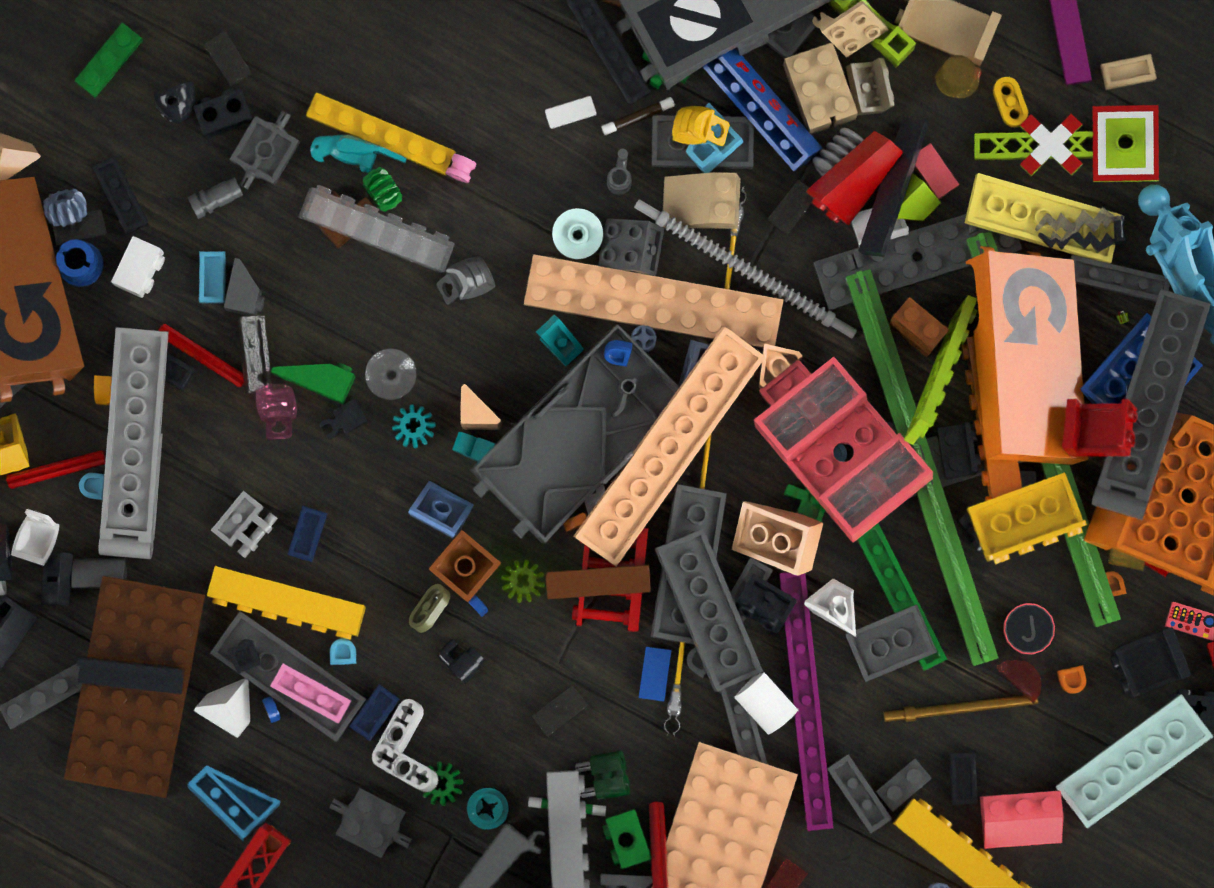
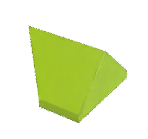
M913 173L897 219L924 221L941 202L925 182Z

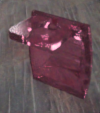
M271 384L257 389L256 407L262 422L266 421L267 439L290 438L292 436V419H296L297 403L292 388L284 384ZM276 421H282V424L286 426L283 432L276 433L272 431Z

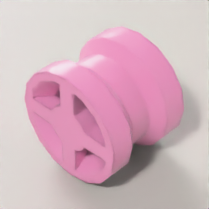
M453 154V163L451 167L447 168L446 174L461 182L469 183V174L471 170L475 169L477 164L464 156Z

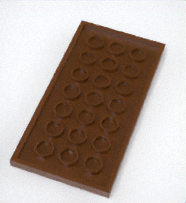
M102 576L87 657L185 668L182 694L82 683L65 770V780L167 798L206 594Z

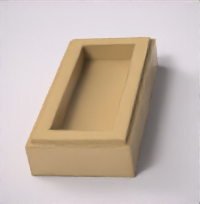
M1151 54L1104 63L1100 66L1106 90L1156 79Z

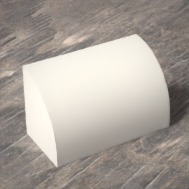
M765 673L753 676L734 696L767 734H771L779 729L798 711Z

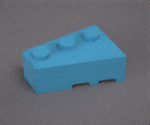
M207 765L188 783V788L243 842L280 806L279 800L246 786Z

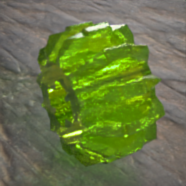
M516 560L514 561L515 571L509 566L505 568L511 576L502 575L501 579L503 581L510 582L503 585L502 589L503 591L513 589L508 594L509 599H512L517 593V603L522 602L523 595H526V599L530 603L532 598L529 593L533 592L537 597L541 595L535 589V586L540 588L545 586L543 582L536 581V579L544 577L543 572L533 574L538 569L537 564H534L529 570V560L524 561L523 568H520V564ZM522 575V578L524 575L529 577L527 579L529 586L524 588V585H522V588L517 586L519 583L517 577Z

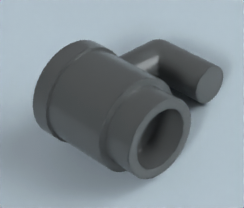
M626 149L618 151L616 167L612 168L607 175V188L615 195L627 193L632 185L631 174L626 169L628 159Z

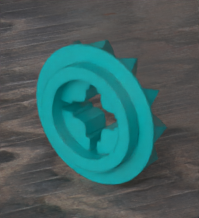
M483 788L476 791L470 797L467 804L469 819L475 826L482 829H494L500 826L505 821L509 809L505 796L493 788ZM482 798L488 804L498 803L492 809L494 819L487 813L477 814L484 808Z

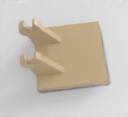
M860 1L835 19L823 12L820 13V21L816 17L813 18V24L820 28L821 32L846 57L888 31V27L863 1Z

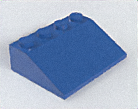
M1148 313L1141 318L1080 388L1092 404L1122 403V399L1126 398L1152 318ZM1195 357L1186 384L1203 366Z

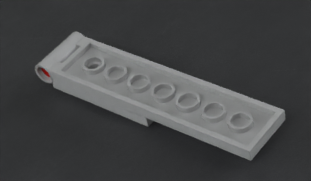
M116 327L99 555L151 559L153 555L163 435L161 433L169 334L167 331ZM127 504L133 506L134 510L132 513L127 511Z

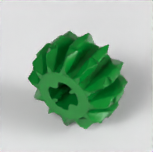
M384 168L373 169L368 172V175L363 177V185L381 211L386 212L389 209H393L402 201V194Z
M437 762L438 771H435L429 765L428 768L433 770L438 777L441 776V779L445 777L448 780L445 784L447 789L442 791L439 788L438 791L434 788L430 792H425L423 797L427 798L433 794L431 804H435L438 797H440L441 806L446 805L445 796H448L452 803L455 802V797L451 794L452 791L456 794L462 793V790L454 788L455 784L461 785L464 783L462 779L454 780V777L458 776L460 771L455 770L450 774L449 772L452 769V764L450 763L447 764L445 771H443L442 762ZM421 775L423 779L428 780L426 776Z

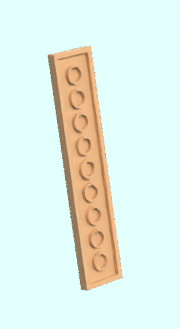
M533 254L524 305L636 326L646 325L652 329L713 340L724 326L750 346L763 349L764 344L772 346L776 344L784 299Z
M723 326L634 450L633 457L619 471L574 537L614 566H617L765 359V356Z

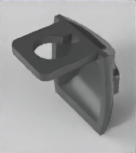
M480 256L467 258L453 264L445 270L447 274L437 282V287L447 305L453 303L458 298L465 300L481 296L496 287L489 268ZM446 283L448 285L451 284L453 287L451 296L446 291Z

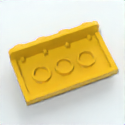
M1066 473L967 508L986 561L994 560L995 564L1009 560L1008 554L1018 551L1019 555L1031 552L1034 550L1033 545L1040 542L1044 546L1058 542L1057 536L1067 533L1068 538L1083 532L1081 527L1087 525L1086 521H1083Z

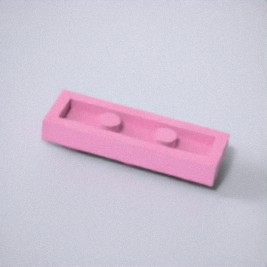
M282 664L271 684V687L338 724L351 703V700L285 664Z

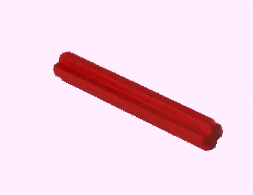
M163 324L158 330L169 332L168 342L237 387H242L246 382L247 376L167 324Z
M100 450L9 474L6 476L7 485L13 489L104 465L106 455L104 451Z
M653 802L649 804L653 888H668L664 804L662 802Z

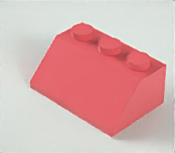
M1061 791L980 797L984 849L1062 843L1063 810Z

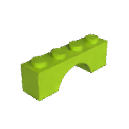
M832 0L828 2L841 15L860 1H863L888 27V31L871 41L870 44L895 67L914 50L916 43L899 26L893 25L881 17L866 0Z

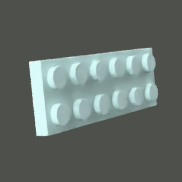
M1180 694L1058 783L1056 788L1058 791H1061V795L1086 828H1089L1203 745L1213 735L1182 694Z

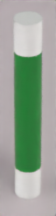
M529 796L528 807L548 809V799ZM585 804L586 814L605 816L606 806Z

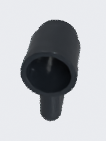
M451 639L438 652V658L466 685L481 669L485 659L473 647L463 651L454 659L450 654L459 645Z

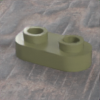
M440 584L431 586L409 617V625L420 633L431 629L449 603V590Z

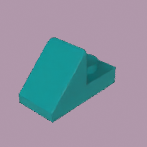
M553 315L536 331L540 341L565 366L584 350L556 315Z

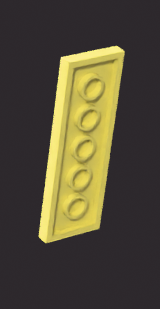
M978 173L975 175L965 223L1048 247L1038 237L1039 233L1046 235L1050 240L1057 238L1060 241L1066 240L1077 231L1083 238L1091 232L1100 242L1106 233L1114 239V221L1121 220L1122 215ZM1070 239L1062 250L1056 243L1052 249L1110 264L1115 245H1111L1096 253L1091 244L1083 249L1075 240Z

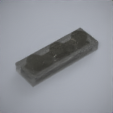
M264 316L237 318L245 394L272 392Z

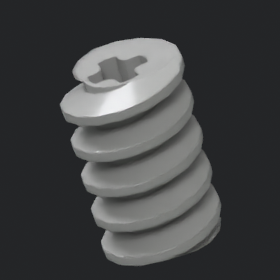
M841 128V136L835 135L833 137L834 143H827V150L823 149L819 152L820 158H813L812 162L816 170L823 176L864 139L852 130Z

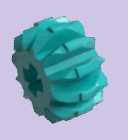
M410 405V413L408 414L404 408H401L400 412L404 417L394 416L393 418L400 425L392 426V430L395 432L401 431L395 436V439L399 441L405 437L403 441L404 447H407L412 440L413 447L416 449L418 448L417 440L420 439L424 445H427L428 442L424 436H434V433L427 430V428H434L436 424L435 422H427L432 418L430 412L422 416L425 409L423 406H420L417 413H415L414 405ZM411 421H416L417 425L421 424L420 427L416 428L415 433H412L411 429L407 430V426H411Z

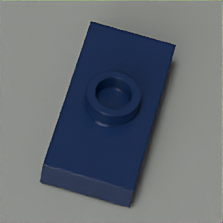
M302 506L287 555L313 563L328 513Z
M379 684L349 727L371 741L400 699Z

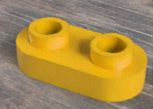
M1011 77L1000 78L994 85L993 94L1002 120L1010 127H1018L1028 116V110L1017 81ZM1008 88L1010 90V94H1002L1001 89ZM1016 111L1018 118H1011L1010 112Z

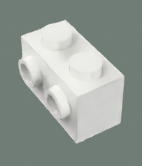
M132 236L111 282L114 286L143 298L144 294H148L153 286L154 280L152 277L155 270L159 271L164 263V252L161 248Z

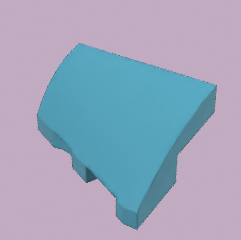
M710 103L705 106L715 110L714 115L725 120ZM720 125L711 126L714 136L718 138L721 134ZM729 126L723 146H718L707 140L706 143L689 144L686 153L703 173H710L743 143V140Z

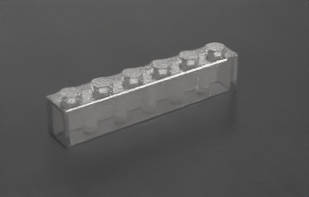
M317 185V188L312 187L308 190L299 218L439 273L445 272L455 243L449 241V236L439 232H435V235L425 232L426 227L413 222L409 226L402 223L403 218L388 213V216H384L378 213V208L368 204L361 207L354 204L355 199L341 194L340 198L331 195L332 190Z

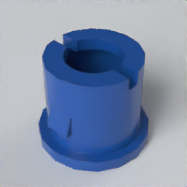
M78 239L69 240L62 244L61 249L56 255V262L62 278L70 285L77 287L89 286L96 282L101 276L104 267L100 251L91 243ZM83 250L86 254V261L90 263V266H83L75 270L70 269L66 265L67 258L74 251Z

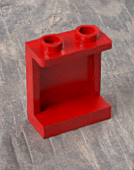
M1067 399L1062 449L1070 457L1130 456L1131 447L1135 445V435L1132 431L1133 422L1137 421L1136 407H1134L1129 399H1122V403L1081 404L1078 399Z

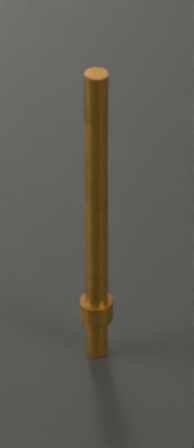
M1037 694L920 708L906 706L903 710L886 711L883 714L885 722L898 720L912 722L916 721V718L1038 704Z

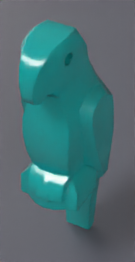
M351 135L319 136L314 139L311 145V155L316 161L324 162L323 158L331 155L341 162L359 165L360 170L364 173L371 171L377 154L406 163L405 157Z

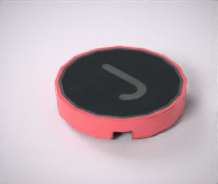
M1025 603L1016 606L1008 613L1004 620L1003 634L1005 640L1010 647L1021 654L1032 655L1042 652L1051 644L1054 638L1055 624L1053 618L1045 608L1037 604Z

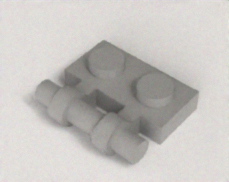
M243 491L211 531L231 547L237 540H240L243 545L237 552L246 558L251 550L253 552L258 547L257 543L265 533H270L273 529L271 526L278 518L272 513H269L264 520L260 518L258 514L264 507ZM254 522L258 527L248 538L243 533Z

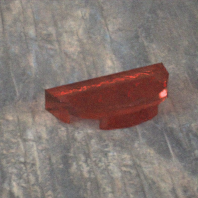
M1007 660L997 666V669L1033 704L1040 696L1042 685L1040 674L1034 666L1026 661L1021 662L1017 660Z

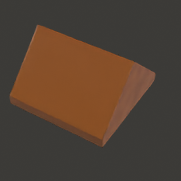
M461 530L431 565L429 570L450 589L469 602L499 567L501 562Z

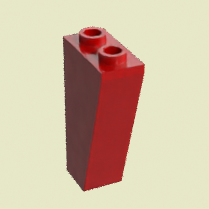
M874 131L809 187L806 193L813 198L811 203L823 212L825 209L827 210L825 215L835 223L842 221L849 226L902 155L903 151L890 139Z

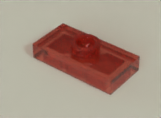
M786 858L766 888H798L808 873Z

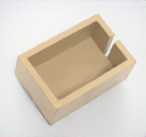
M833 43L784 59V70L805 128L810 134L829 129L831 125L830 118L834 117V127L856 119L858 112Z

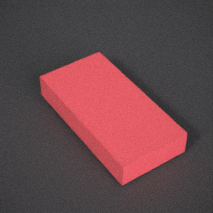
M931 143L920 150L915 168L939 200L957 188L959 183Z

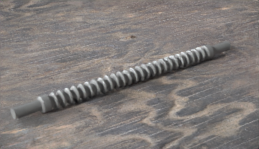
M640 199L637 201L634 208L654 219L656 225L660 227L665 226L667 231L671 229L673 235L678 233V237H684L685 242L691 241V246L696 244L698 250L702 248L704 249L703 253L709 252L710 257L716 256V261L721 259L723 265L727 263L729 264L728 268L734 267L735 272L739 270L741 276L747 275L748 280L752 278L754 279L753 283L759 282V286H765L766 291L772 290L773 295L777 293L778 298L784 297V301H790L791 306L795 304L798 310L802 308L803 313L809 312L810 317L815 316L816 321L822 320L821 324L824 326H832L848 337H854L857 330L836 318V314L832 311L826 312L825 307L819 308V304L816 303L814 305L812 299L807 301L806 296H800V292L794 293L793 288L789 290L787 284L783 286L781 281H775V277L769 278V273L764 275L762 269L758 271L756 270L757 266L751 267L750 262L744 263V258L738 259L737 254L733 256L731 255L732 251L726 252V248H720L719 243L715 245L712 239L710 241L706 240L707 236L701 237V233H695L694 228L690 230L687 224L685 226L681 224L682 221L676 222V218H670V214L666 211L660 212Z

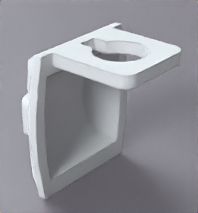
M26 509L25 514L27 517L18 530L11 555L44 566L54 548L59 524L55 523L48 515Z

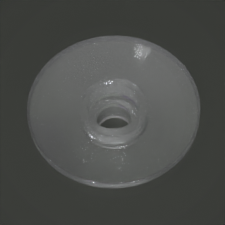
M385 349L371 357L366 366L365 378L368 387L375 395L383 399L394 400L405 396L413 388L416 381V368L412 359L406 353L397 349ZM394 371L396 373L395 379H387V373Z

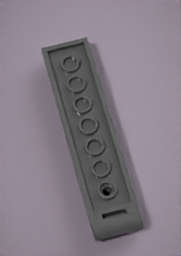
M1160 290L1125 398L1129 399L1137 409V421L1133 422L1132 431L1135 435V445L1131 447L1130 456L1106 457L1092 505L1140 520L1143 519L1211 306L1210 303L1166 290ZM1133 464L1136 466V469L1131 471L1127 469V466Z

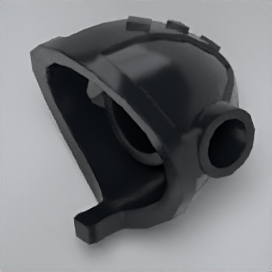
M185 82L161 93L158 92L157 87L153 88L156 108L159 109L160 114L167 118L169 122L179 124L186 120L193 111V106L196 102L194 82Z

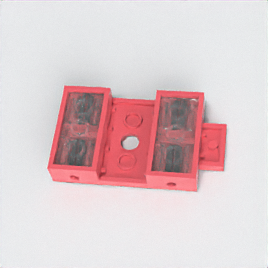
M832 357L812 374L800 360H797L783 373L759 390L760 395L771 407L754 419L755 428L852 543L933 479V471L911 445L904 441V437L900 433L896 434L867 401V394L835 357ZM839 444H849L854 450L853 457L847 462L838 461L834 457L836 446Z

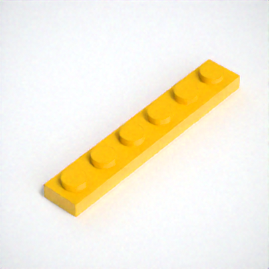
M317 92L306 114L307 118L345 134L384 147L405 157L407 160L445 176L447 168L452 163L453 154L456 153L450 148Z

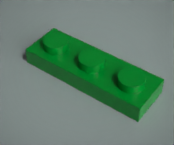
M121 23L74 81L96 98L143 39L124 23Z

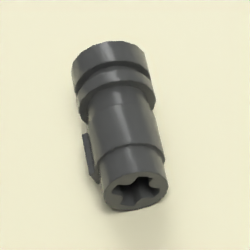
M234 177L206 191L200 190L198 195L194 193L188 196V199L197 218L200 219L206 216L205 213L209 212L211 214L214 212L213 209L222 207L234 201V199L243 196V193Z

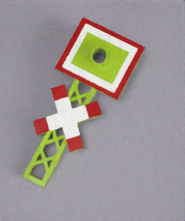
M1158 105L1093 106V131L1076 132L1083 124L1072 114L1053 132H1049L1035 117L1030 115L1020 125L1026 133H975V160H1024L1020 166L1032 176L1048 159H1055L1072 176L1083 165L1079 159L1093 158V182L1159 181ZM1122 137H1129L1132 139L1133 144L1131 147L1123 149L1119 146L1118 141ZM1093 138V151L1087 152L1081 144L1086 139ZM980 140H990L997 147L990 153H980ZM1010 140H1016L1022 145L1016 153H1010L1004 147ZM1067 140L1073 145L1069 150L1063 145ZM1034 141L1039 144L1035 150L1030 147Z

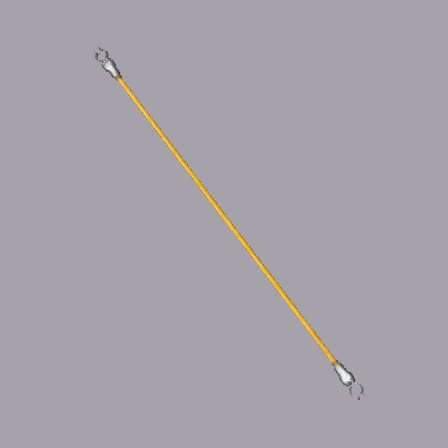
M745 200L739 206L738 229H730L731 242L729 251H732L731 255L733 256L736 237H738L741 220L744 216V208L741 204ZM727 266L725 289L730 290L732 267L728 268ZM711 434L705 441L700 489H705ZM680 642L675 684H673L670 701L667 705V714L676 717L681 714L682 709L680 680L685 643Z

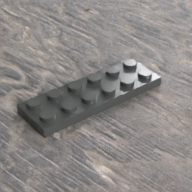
M676 484L666 544L704 529L716 558L727 493ZM662 568L651 637L695 645Z
M704 529L655 548L714 692L723 690L763 672Z
M240 611L210 654L236 671L228 649L253 640L262 665L242 672L240 675L337 742L367 699ZM282 664L351 700L339 724L271 687Z

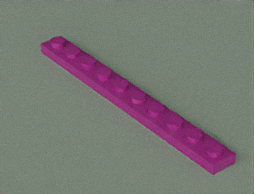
M779 573L780 589L797 599L784 625L793 705L798 709L794 716L807 831L833 828L810 611L804 605L805 600L808 599L805 573L798 576L792 573Z

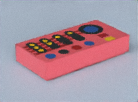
M1171 602L1165 627H1173L1174 630L1214 642V614Z

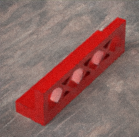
M263 824L220 888H238V882L241 879L250 878L252 888H260L291 840L269 824ZM270 834L282 842L278 851H267L266 840ZM262 848V849H263V853H262V854H258V852H259L260 849ZM274 855L272 860L269 861V856ZM264 857L266 865L264 872L253 873L252 861L255 858ZM248 869L249 874H248V875H244V873H245L246 870ZM260 876L258 881L255 883L254 877Z

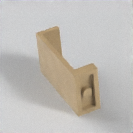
M905 0L908 1V5L905 10L900 9L895 23L899 24V27L910 38L981 66L1001 19V14L992 11L991 16L953 0Z

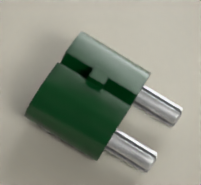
M621 750L591 755L590 761L575 765V768L590 765L577 768L576 770H579V772L591 770L595 779L593 781L594 787L585 788V792H595L580 794L582 798L596 795L598 800L630 794L629 779L625 773V769H627L625 757Z

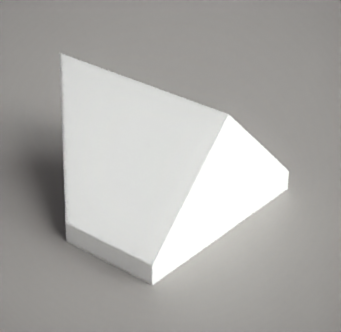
M832 579L805 600L804 605L815 615L856 637L853 589Z
M244 678L206 694L194 711L238 738L250 723L249 680Z

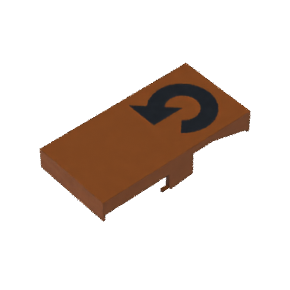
M35 177L0 180V403L12 400L11 386L50 381L53 385V396L65 393L63 379L71 381L82 370L84 363Z

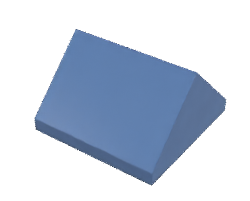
M428 481L408 513L413 518L454 539L459 534L474 504Z

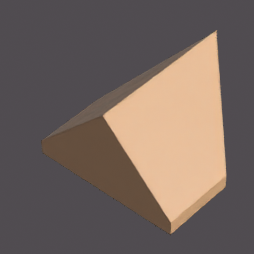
M0 133V180H7L40 158V155L33 144Z
M764 344L762 354L765 356V359L761 363L759 388H764L795 361L801 360L803 355L799 351Z

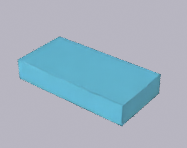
M200 252L199 302L225 303L226 252Z

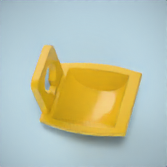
M702 106L682 107L674 119L672 129L673 141L694 145L706 143L708 140L718 146H723L730 125L729 122L714 115L715 110ZM719 124L721 127V134L718 138L714 136V132L711 130V126Z

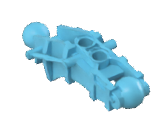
M1148 185L1140 192L1138 205L1145 214L1159 217L1150 237L1151 245L1146 247V252L1148 255L1154 254L1174 293L1211 304L1204 328L1211 334L1210 341L1214 344L1213 225L1209 221L1201 223L1189 211L1190 205L1188 203L1171 208L1168 191L1160 185Z

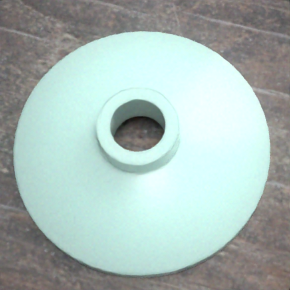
M571 209L561 214L556 220L552 231L553 241L556 248L566 257L572 259L587 258L599 249L603 240V228L599 219L590 211ZM576 231H580L583 234V237L579 240L573 237Z

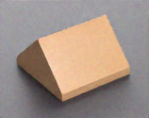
M464 384L461 387L462 428L499 430L502 427L501 420Z

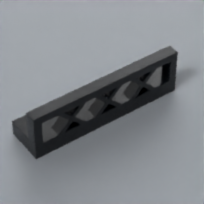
M84 656L78 658V683L182 694L185 668Z

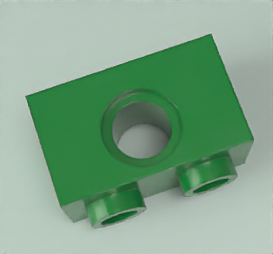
M635 809L606 819L607 824L602 827L606 839H612L615 849L610 851L615 865L620 864L623 869L651 859ZM628 832L632 834L634 841L630 847L625 848L619 844L618 838L621 833Z

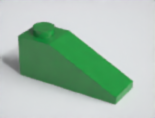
M338 363L337 366L332 364L273 367L271 371L273 375L343 405L355 380V375L351 373L352 368L342 363Z

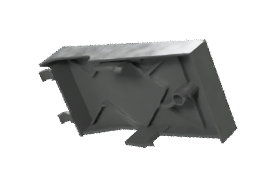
M618 324L613 326L470 469L480 480L473 490L480 498L490 490L521 521L513 529L520 538L527 531H530L541 543H546L600 485L606 484L633 457L634 450L677 392L679 386ZM620 340L632 343V351L627 367L611 364L604 358V348L608 342Z

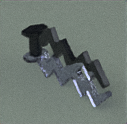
M1103 207L1094 219L1083 209L1074 223H1070L1062 213L1059 214L1057 220H1054L1046 213L1035 228L1038 231L1048 223L1056 232L1060 227L1066 231L1063 238L1054 231L1050 238L1042 233L1038 234V237L1050 249L1056 243L1062 250L1070 239L1075 240L1083 249L1091 244L1096 253L1111 245L1126 243L1124 235L1125 217L1114 216ZM1101 222L1105 228L1108 227L1110 222L1114 223V239L1106 233L1100 242L1091 232L1085 238L1078 232L1084 223L1093 232L1097 230Z

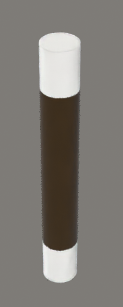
M671 97L605 124L601 126L604 135H607L674 107Z

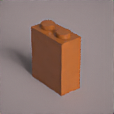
M910 297L889 322L891 329L926 358L949 331Z

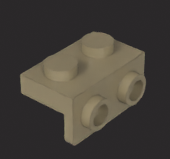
M878 58L873 62L854 63L846 66L852 98L858 112L857 115L882 113L894 106V94L890 87L889 72L884 58Z

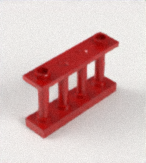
M643 528L631 545L632 549H636L635 559H630V561L621 560L617 566L603 558L589 557L590 548L584 545L582 570H586L588 567L614 568L645 565L648 528ZM642 593L612 595L626 597V600H631L630 610H625V612L584 608L585 597H579V604L573 605L572 620H577L576 625L582 627L583 618L623 622V625H628L629 632H638Z

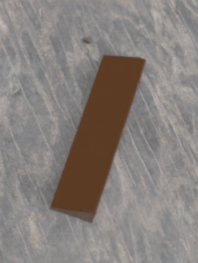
M649 565L546 572L548 599L651 592Z

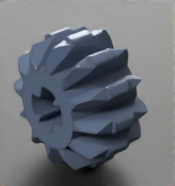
M77 189L57 191V193L50 194L49 198L43 201L45 218L53 226L62 225L65 227L68 224L73 225L74 222L81 221L87 215L85 197Z

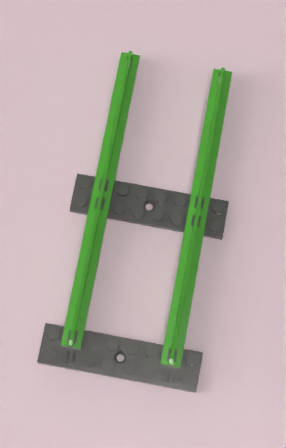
M966 214L910 231L905 236L890 239L884 257L862 255L858 251L859 248L813 262L828 311L854 303L896 434L900 433L904 438L912 421L916 406L879 295L971 267L972 265H967L966 261L984 253L980 246L992 247L995 252L1016 253L1022 250L1020 241L1017 238L966 224ZM919 252L922 255V259L920 261L913 260V253ZM977 435V442L973 443L975 453H977L976 446L980 444L979 435ZM926 436L923 438L919 437L913 445H910L933 471V479L910 498L915 496L918 498L972 665L976 666L998 659V655L943 487L981 476V471H985L984 462L981 461V468H978L976 475L945 480L938 437L934 436L927 439ZM1040 463L1045 479L1066 473L1083 521L1085 520L1087 523L1086 526L1081 527L1082 533L1069 538L1067 533L1064 536L1094 626L1098 627L1120 620L1121 618L1097 546L1083 541L1089 527V522L1070 465ZM1098 604L1101 605V608H1102V611H1103V614H1104L1105 619H1103V617H1102V614H1101V611H1100V608H1099V605H1098ZM976 643H978L982 658L980 657Z

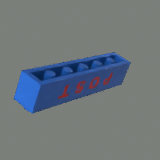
M736 48L703 66L707 73L793 171L806 165L823 148L746 59L739 55Z

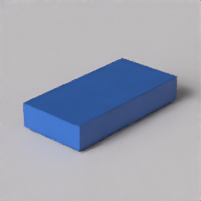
M646 647L639 698L664 702L671 650Z

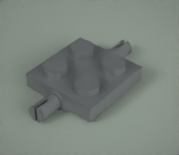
M281 111L275 124L265 122L257 116L252 120L230 158L233 163L242 167L246 172L238 184L242 188L244 187V189L248 190L254 178L264 179L275 186L300 143L299 140L290 136L284 130L286 123L291 117L289 114Z
M361 788L348 806L335 798L332 801L333 804L330 805L329 809L343 815L342 823L336 832L337 836L381 859L393 842L406 848L409 847V844L401 839L411 843L412 838L399 833L400 823L406 813L405 811Z

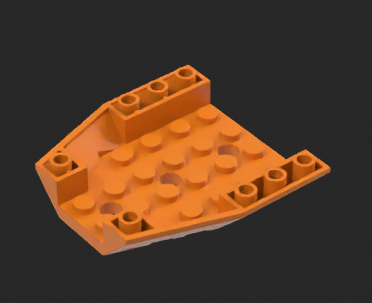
M1177 413L1143 519L1140 520L1096 506L1083 541L1104 550L1114 548L1202 586V591L1214 596V424L1193 415ZM1201 442L1207 443L1210 446V454L1208 456L1200 453L1199 445ZM1129 464L1127 469L1133 471L1136 469V466ZM1184 489L1192 492L1193 501L1191 503L1183 501L1182 491ZM1166 537H1172L1175 540L1176 547L1173 551L1165 547L1164 540Z

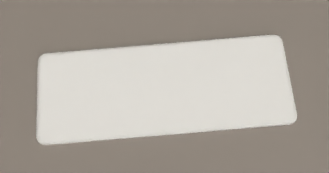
M591 96L546 109L545 114L552 129L594 116L596 111Z

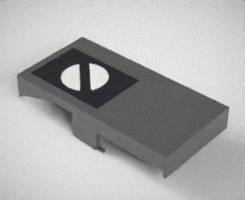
M619 0L626 18L619 21L615 27L620 36L625 31L633 29L651 62L650 65L641 70L643 79L647 82L652 76L659 75L668 91L672 86L710 61L736 47L741 56L766 44L769 40L776 37L774 33L768 36L769 33L832 0Z

